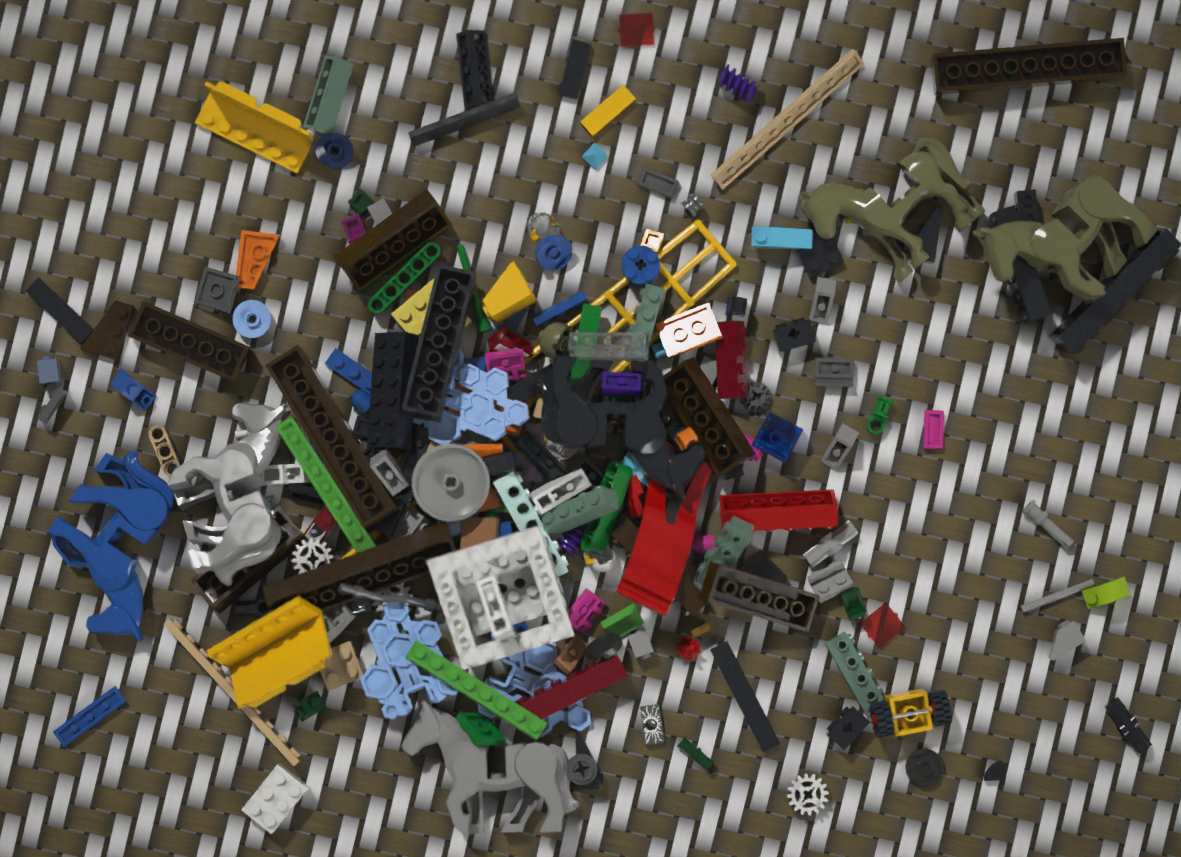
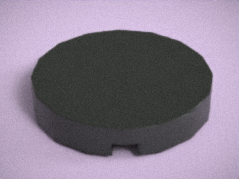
M616 633L600 636L586 647L585 654L590 661H599L601 657H604V659L609 658L620 650L622 639Z
M924 748L910 754L905 764V770L909 780L915 785L929 787L938 783L942 777L944 764L940 755L933 750Z

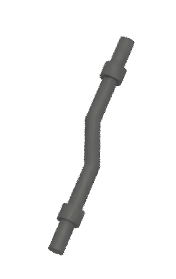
M341 583L339 586V591L350 593L353 597H364L378 602L408 603L422 607L429 612L444 613L442 606L436 604L433 600H422L408 595H382L364 590L363 587L357 585L353 587Z

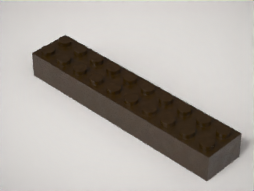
M1124 37L935 53L930 57L934 95L1119 80L1127 76Z
M296 345L266 364L265 366L362 527L368 530L400 510L389 490L370 467L369 457L303 348Z
M445 521L264 586L263 591L271 612L298 596L324 612L360 599L353 597L350 593L339 591L341 583L353 587L355 585L361 586L364 590L376 593L429 574L430 570L427 560L457 550Z

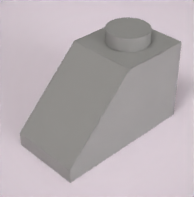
M817 277L809 315L811 321L828 323L835 295L836 280Z
M842 423L820 461L837 471L853 446L859 432Z
M386 448L370 458V467L392 496L409 486L398 463Z
M1065 620L1058 624L1059 628L1055 630L1051 644L1050 660L1054 661L1086 641L1074 621L1069 622Z

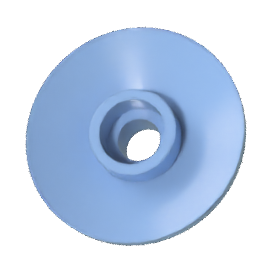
M244 301L237 306L233 313V325L237 332L244 337H260L270 327V311L260 301ZM251 316L256 317L255 323H250L249 318Z

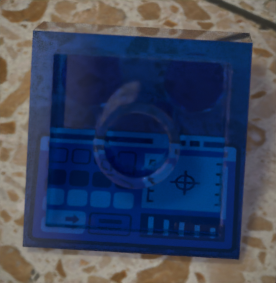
M769 411L751 446L786 463L804 428Z

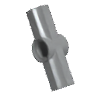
M848 520L835 531H831L820 539L818 544L803 554V557L813 568L828 556L830 557L843 547L842 545L854 538L858 532Z

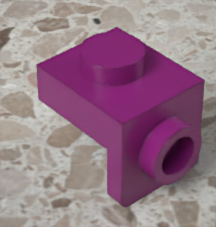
M359 213L341 219V223L349 238V244L367 232Z

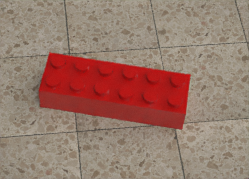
M834 489L719 495L721 530L726 521L729 522L733 516L754 525L753 532L756 530L772 532L776 529L791 531L796 528L810 530L816 527L825 529L838 526V505Z

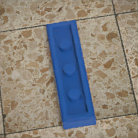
M114 686L54 730L53 733L63 747H66L127 702L117 686Z

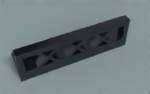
M466 30L457 33L464 108L472 109L493 101L486 30ZM474 35H479V36H480V45H479V46H478V44L475 42V36H474ZM478 53L482 57V64L477 61ZM480 72L484 75V83L479 80ZM482 92L486 94L487 102H482Z

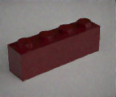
M743 321L717 322L723 337L716 341L717 394L721 399L747 398L746 327Z

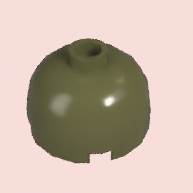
M556 322L541 330L538 336L539 345L542 353L547 358L554 360L555 356H567L572 345L569 343L570 337H574L572 326Z

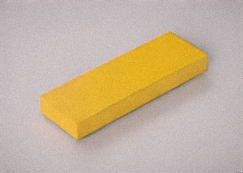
M622 85L581 120L580 123L593 137L634 102L636 98Z

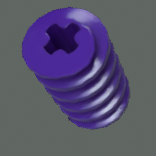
M727 64L718 79L720 81L719 87L721 88L726 84L727 92L733 88L732 95H736L739 92V99L746 96L745 102H750L760 84L756 87L755 79L749 83L750 76L742 79L743 72L735 75L736 68L729 71L730 65Z
M587 523L568 530L569 533L563 532L562 536L564 539H557L559 547L572 557H575L572 552L573 550L580 551L577 545H581Z

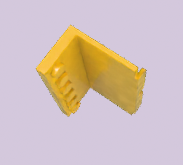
M205 82L204 85L210 93L195 124L296 174L299 173L315 140L310 132L300 128L301 121L298 118L267 103L258 107L256 106L257 100L255 97L224 82H219L216 86Z
M299 596L207 650L209 658L229 668L237 708L239 709L246 705L250 707L261 705L285 691L287 684H297L325 667L324 660L332 656L322 610Z

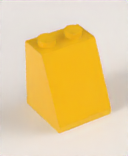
M514 261L509 264L483 299L485 306L482 308L491 321L495 320L499 324L538 302Z

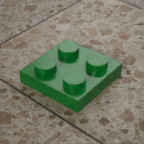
M459 713L456 717L460 727L468 734L471 742L476 746L503 745L506 740L491 719L481 713Z

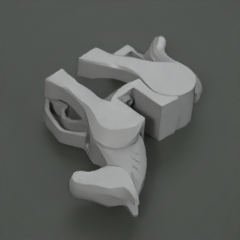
M247 403L234 405L232 417L238 422L245 424L249 434L240 441L229 444L213 458L194 456L173 471L167 485L174 491L177 505L183 511L190 506L216 496L219 507L228 522L227 526L209 527L183 520L187 538L193 545L206 544L215 547L214 550L209 552L187 550L192 569L197 574L214 571L219 580L229 586L231 585L232 575L236 571L266 560L274 553L276 546L279 544L281 528L274 519L276 516L270 503L259 491L239 498L238 495L264 486V470L275 455L281 439V435L275 426L283 422L291 412V409L285 403L277 409L266 405ZM201 475L206 478L192 487L191 481L194 477Z
M424 697L420 699L422 710L415 718L405 737L402 749L406 754L414 756L426 745L439 744L446 769L454 781L446 804L455 828L464 835L484 834L483 791H503L520 787L518 804L506 821L501 833L523 832L525 823L537 806L540 796L548 806V814L540 828V832L562 831L564 813L572 812L579 807V801L575 800L570 793L569 777L566 772L569 759L562 747L555 744L548 745L541 741L506 745V776H503V773H492L491 777H488L487 746H476L473 744L455 717L433 708ZM465 800L468 808V814L464 813L462 809V803Z

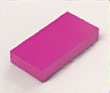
M924 410L923 449H943L944 411Z

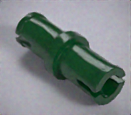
M686 737L677 745V747L690 756L689 759L691 761H696L706 771L714 763V761L701 752L702 749L700 747H695Z

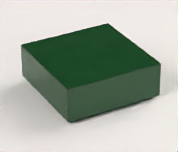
M362 189L348 201L361 216L368 210V206L375 203Z

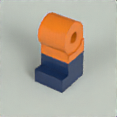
M682 427L668 436L677 452L698 442L696 434L690 427L686 429Z

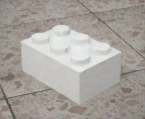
M279 763L245 804L242 811L272 834L309 789V786Z

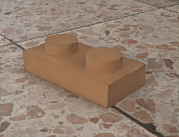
M574 634L553 662L563 672L568 674L584 655L585 649L589 644L578 634Z

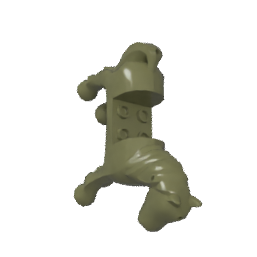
M921 137L916 143L913 152L899 163L901 170L913 186L905 192V198L901 200L899 197L890 206L872 188L867 190L862 188L856 189L853 186L836 184L834 182L821 184L811 192H800L801 195H798V198L803 201L801 210L812 221L817 235L822 239L833 238L836 233V220L839 213L854 220L888 251L895 263L894 277L900 283L913 270L907 265L908 253L898 245L895 238L908 246L912 255L911 264L914 269L918 268L930 257L923 250V240L919 236L908 232L902 226L903 220L921 200L935 196L946 202L955 217L954 226L959 232L977 219L986 210L977 202L975 196L968 192L972 182L961 176L947 148L940 141L933 138Z

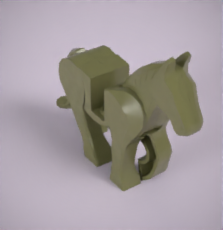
M1093 175L1087 177L1080 184L1065 193L1051 214L1055 220L1045 225L1039 222L1016 221L1002 224L993 229L980 227L978 231L973 232V235L983 240L984 254L997 281L1004 282L1013 277L1014 270L1012 264L1016 255H1019L1031 267L1058 274L1063 287L1083 298L1086 305L1106 293L1104 291L1105 286L1080 265L1081 253L1094 240L1100 249L1103 269L1108 279L1115 276L1127 261L1120 250L1117 234L1112 222H1122L1131 228L1137 248L1145 245L1158 229L1140 211L1139 205H1133L1126 201L1107 180Z

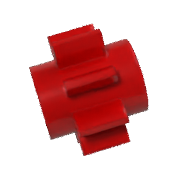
M692 636L684 637L680 640V643L676 644L678 656H683L685 660H693L697 657V653H701L698 639L693 640Z

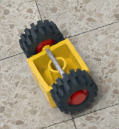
M923 689L885 695V701L870 704L871 724L877 738L932 730V723L935 727L952 723L950 700L944 690L929 692L928 694Z

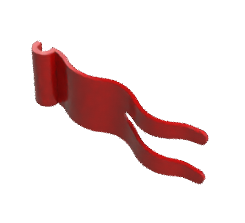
M668 444L670 454L673 455L674 447ZM708 462L702 463L685 495L686 499L683 500L674 524H669L666 521V487L650 478L640 529L624 575L615 593L664 617L676 595L691 549L698 506L705 485L712 472V467Z

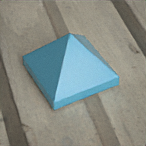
M593 143L582 158L594 169H597L607 158L608 154Z
M662 342L651 346L656 359H666L668 357Z

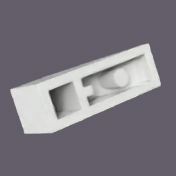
M581 468L531 492V497L540 513L543 514L592 485Z
M495 576L476 582L493 637L500 641L516 635Z

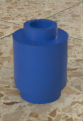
M362 389L360 391L355 390L349 398L352 400L350 404L363 415L369 416L370 395Z

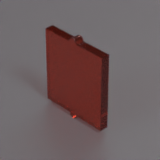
M652 13L619 15L620 29H618V32L620 33L621 47L654 45L653 31H655V27H653Z
M886 602L860 622V625L868 633L867 636L871 637L879 648L905 628L904 624L897 617L898 614L894 613Z

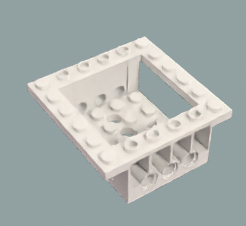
M539 526L427 560L463 670L574 636L568 616L569 606L546 536L541 534ZM495 576L498 584H505L507 586V591L501 594L513 625L544 615L548 616L550 624L517 633L500 641L494 640L476 646L477 636L492 632L482 600L478 596L479 591L476 582ZM517 578H523L526 584L523 587H517L514 582Z

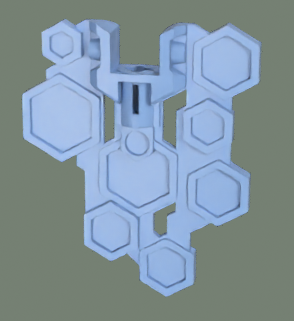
M459 350L448 393L450 397H447L445 407L447 406L460 412V416L444 410L441 423L414 417L413 423L418 425L424 423V427L428 428L429 439L440 445L454 443L462 437L461 430L466 431L467 429L497 441L506 434V426L514 424L519 427L529 420V406L520 401L508 399V373L497 368H493L487 373L469 363L466 364L464 363V352ZM454 378L460 381L461 386L472 390V392L467 394L455 389ZM494 400L497 401V405L504 408L503 412L494 409Z
M387 602L383 607L385 612L383 620L375 619L367 629L378 656L377 665H371L360 678V682L366 697L378 699L379 703L385 704L381 709L384 718L395 719L396 716L408 715L412 710L413 706L408 694L424 688L429 702L438 703L446 695L455 696L458 691L430 674V677L420 675L416 664L405 658L416 640L443 657L437 645V641L442 636L437 622L422 620V622L411 621L406 603ZM397 623L402 624L404 631H408L409 634L399 633L396 626ZM391 667L396 668L397 673L401 680V684L399 686L397 684Z
M556 642L500 658V661L512 666L506 680L503 681L490 675L485 679L484 683L515 702L523 697L519 694L515 696L508 694L515 688L532 696L534 695L533 691L541 687L546 689L551 686L550 683L559 678L562 681L568 676L557 671V667L554 666L555 663L553 661L557 657ZM524 665L543 674L537 676L524 670ZM583 699L567 706L569 709L567 711L560 710L542 719L547 725L539 737H543L550 732L559 721L568 723L569 727L578 731H582L591 724L590 710L584 708ZM478 704L479 713L490 718L497 716Z

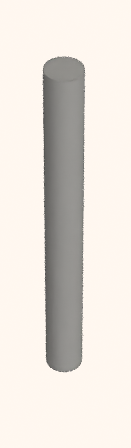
M1093 579L1087 580L1020 606L1023 613L1091 588L1095 586Z

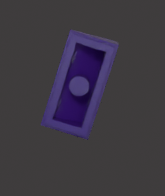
M602 373L601 395L640 397L641 374Z

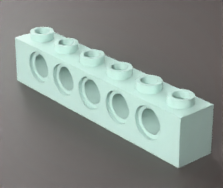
M511 472L492 479L519 531L528 529L527 523L529 521H536L537 526L540 527L541 534L546 536L551 554L555 555L554 563L558 576L569 572L566 567L569 565L564 555L560 556L557 551L560 549L555 538L551 540L548 535L549 532L543 530V523L539 519L541 513L536 505L532 506L530 502L532 497L528 489L523 490L520 484L523 482L518 472ZM517 487L519 492L515 496H510L508 494L509 489ZM526 504L528 509L526 512L521 513L517 510L518 506Z

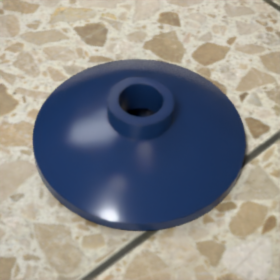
M332 132L323 135L317 141L315 152L318 160L323 165L329 168H341L351 161L354 148L351 141L345 135ZM332 146H337L339 149L334 150Z

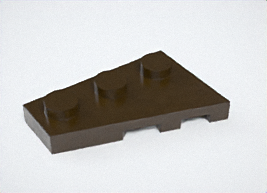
M115 300L80 349L117 361L135 306Z

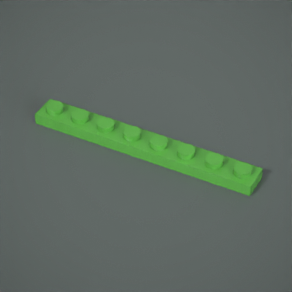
M293 416L276 425V429L356 552L359 553L375 547V542L367 530L360 524L336 482Z
M417 640L405 657L536 741L547 725L542 719Z

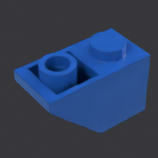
M123 369L119 371L110 383L117 391L144 411L157 397Z

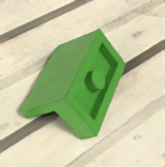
M633 603L600 623L607 634L616 633L622 637L643 625L644 621Z

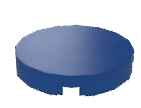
M556 234L550 235L542 239L537 245L535 258L543 269L549 271L551 269L558 270L569 263L572 258L573 248L566 237Z

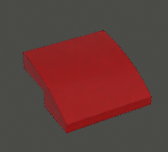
M632 475L623 500L627 518L643 515L644 512L638 495L644 493L637 475Z

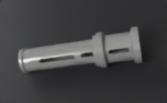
M1035 500L1029 502L1022 510V513L1032 518L1035 525H1040L1064 549H1067L1068 546L1070 547L1074 540L1048 517L1047 511H1043L1035 504Z

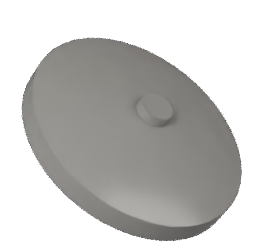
M454 443L438 445L427 451L416 464L412 477L413 493L420 507L430 516L443 521H459L476 513L484 504L490 487L489 472L482 458L472 449Z

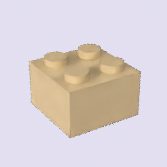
M352 641L331 648L332 656L324 660L325 667L320 670L328 691L358 680L364 675Z

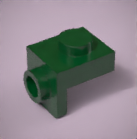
M859 587L840 593L849 620H858L868 615Z
M318 691L293 705L294 713L301 722L327 708Z

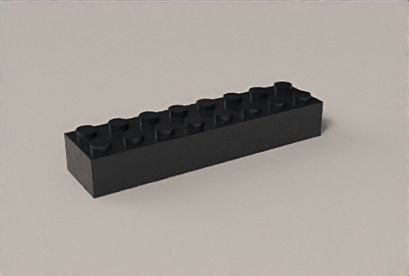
M1157 228L1158 230L1145 245L1139 248L1135 247L1127 255L1126 263L1115 276L1108 279L1106 277L1101 282L1105 286V295L1088 305L1083 300L1049 335L1063 352L1071 354L1080 353L1085 348L1084 344L1089 339H1094L1099 333L1098 330L1102 326L1109 324L1112 316L1126 306L1125 302L1129 298H1134L1139 293L1138 289L1142 285L1148 284L1153 278L1152 275L1156 271L1162 270L1169 258H1173L1178 254V248L1181 246V243L1167 228Z
M441 264L437 266L402 406L404 416L437 423L442 421L477 280L476 272Z

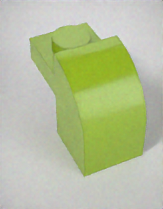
M1125 576L1082 591L1088 609L1131 595Z

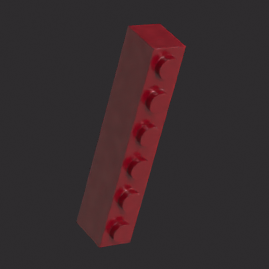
M616 653L606 659L602 657L603 660L597 663L592 661L585 665V669L579 672L574 670L567 674V678L563 680L560 678L550 683V687L546 689L541 687L533 691L534 695L528 698L523 696L515 702L538 718L544 719L627 677L628 674Z

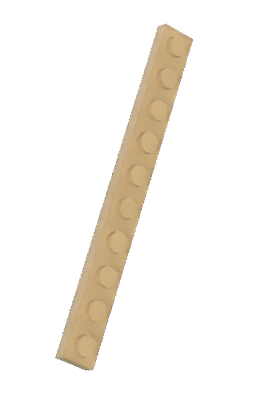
M854 49L849 51L711 174L716 184L722 190L726 188L860 69L864 62Z
M168 619L164 623L168 630L236 703L232 679L229 676L225 677L221 673L222 668L216 662L212 663L208 659L207 651L204 648L199 649L195 645L197 642L190 633L187 635L182 630L184 627L177 619L174 621L173 619ZM246 705L241 708L293 766L301 761L299 758L300 753L294 747L290 748L286 744L287 739L281 733L277 734L273 730L275 726L267 718L264 720L259 715L262 712L258 707Z

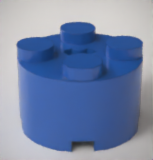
M642 245L634 246L628 249L622 258V273L632 285L646 286V283L650 284L657 278L660 271V261L653 249ZM639 262H643V265H645L646 267H643L642 270H638V266L635 265L639 264Z

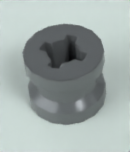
M694 193L690 195L687 201L681 203L692 217L697 215V211L705 208L704 204Z

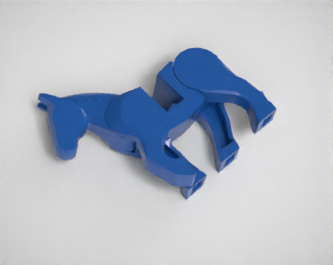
M136 451L127 452L123 459H118L106 453L94 471L116 474L122 480L124 488L91 487L80 484L69 502L79 504L103 503L113 506L119 511L106 523L96 539H92L86 533L77 529L62 516L56 518L47 533L52 534V544L66 563L71 566L89 568L95 584L112 602L101 614L92 615L87 618L86 627L89 632L133 635L137 641H142L143 635L140 623L143 612V593L138 574L135 571L138 560L113 542H117L123 535L121 530L123 529L141 543L149 545L160 533V528H163L169 522L175 495L166 481L140 464Z

